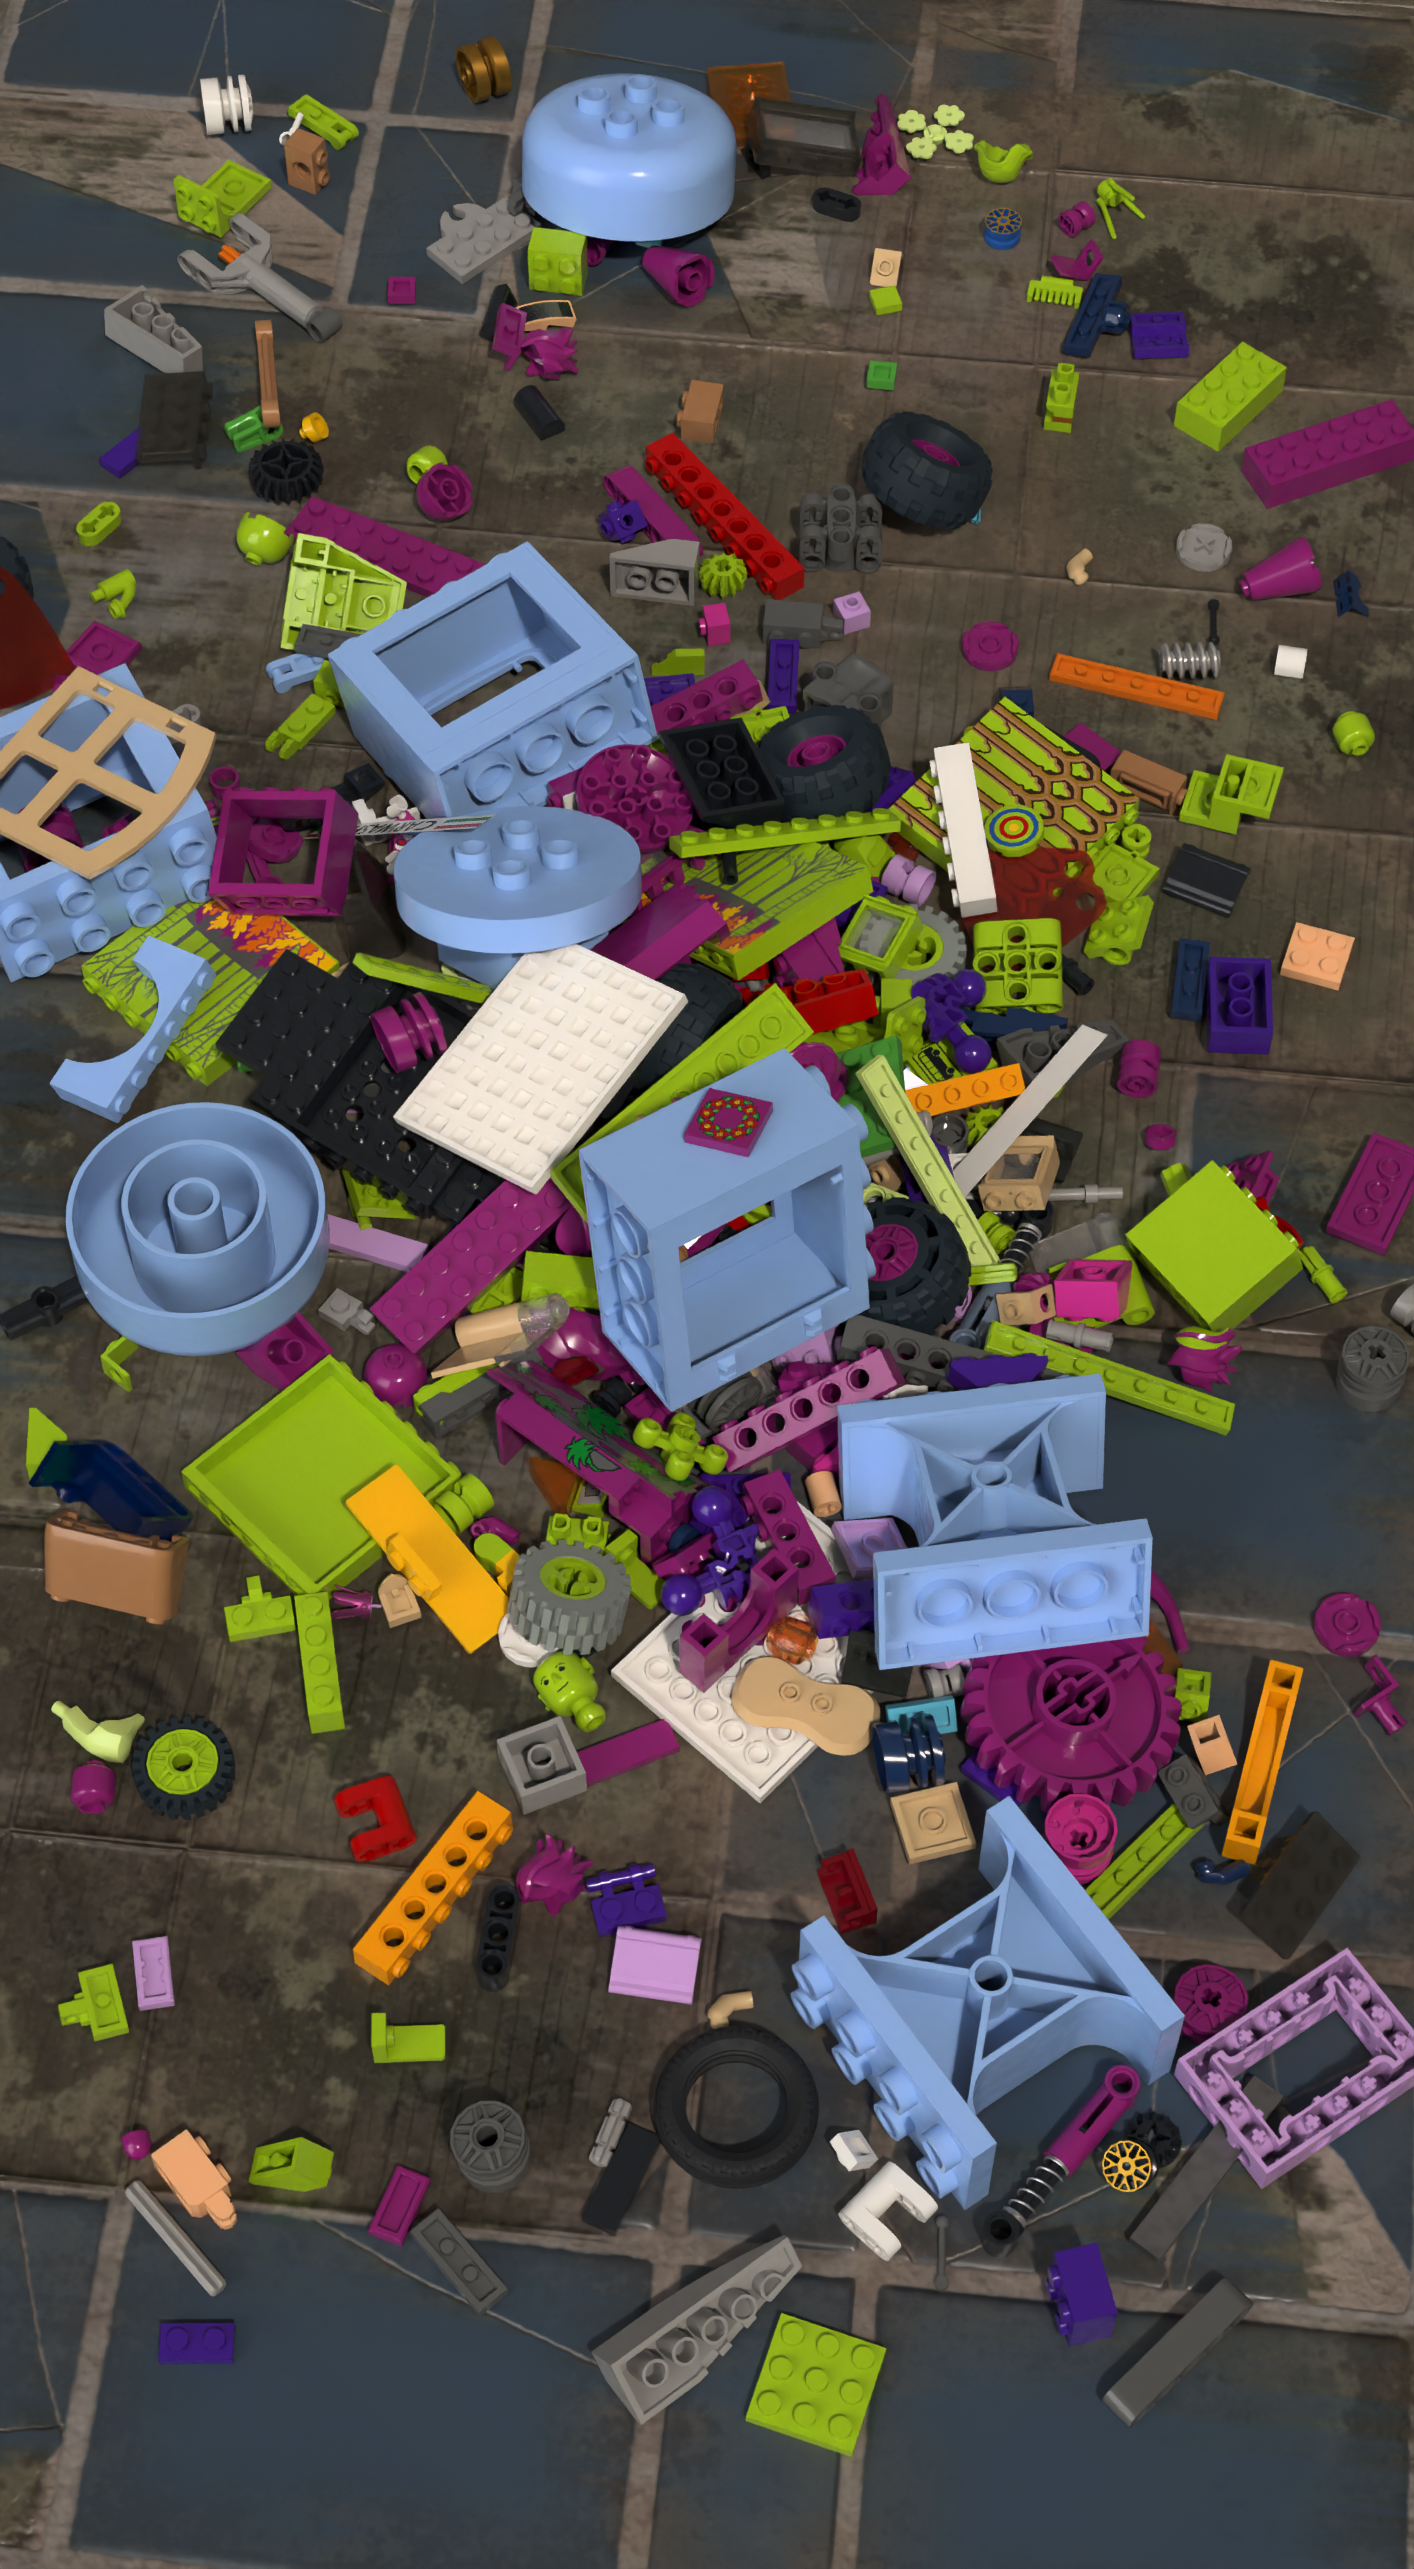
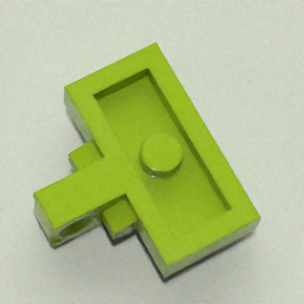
M259 1575L246 1578L249 1596L241 1597L242 1604L224 1607L230 1642L296 1631L290 1595L272 1598L271 1592L263 1593Z
M113 1964L78 1972L82 1992L74 1995V2001L58 2004L62 2026L79 2022L81 2026L90 2025L94 2042L129 2033Z

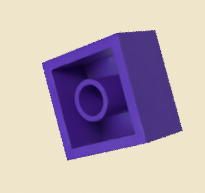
M1097 2242L1054 2252L1052 2264L1047 2268L1049 2278L1045 2279V2286L1049 2300H1056L1059 2313L1055 2314V2320L1060 2336L1066 2335L1069 2347L1112 2337L1118 2312Z

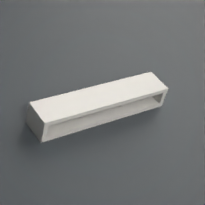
M969 742L934 748L935 760H930L929 763L932 778L938 777L939 785L934 786L936 804L942 803L943 811H938L940 829H947L948 836L942 837L945 855L951 854L952 859L951 863H947L949 881L955 880L956 889H951L954 907L960 906L962 918L997 912L996 894Z

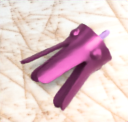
M335 1585L337 1589L348 1593L334 1592V1602L338 1605L353 1608L333 1611L331 1613L332 1619L360 1616L362 1619H371L372 1607H382L379 1604H372L373 1592L364 1591L359 1593Z

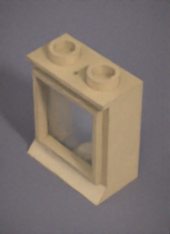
M1054 1135L1018 1136L983 1176L981 1184H978L984 1211L1045 1210L1060 1165Z

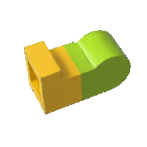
M492 1533L482 1534L474 1542L475 1558L486 1571H490L498 1579V1586L509 1598L515 1565L518 1563L520 1555L499 1536Z

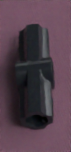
M76 1275L55 1287L42 1286L37 1288L32 1293L31 1299L0 1314V1325L7 1338L12 1341L40 1326L52 1327L57 1325L63 1319V1314L89 1302L84 1294Z

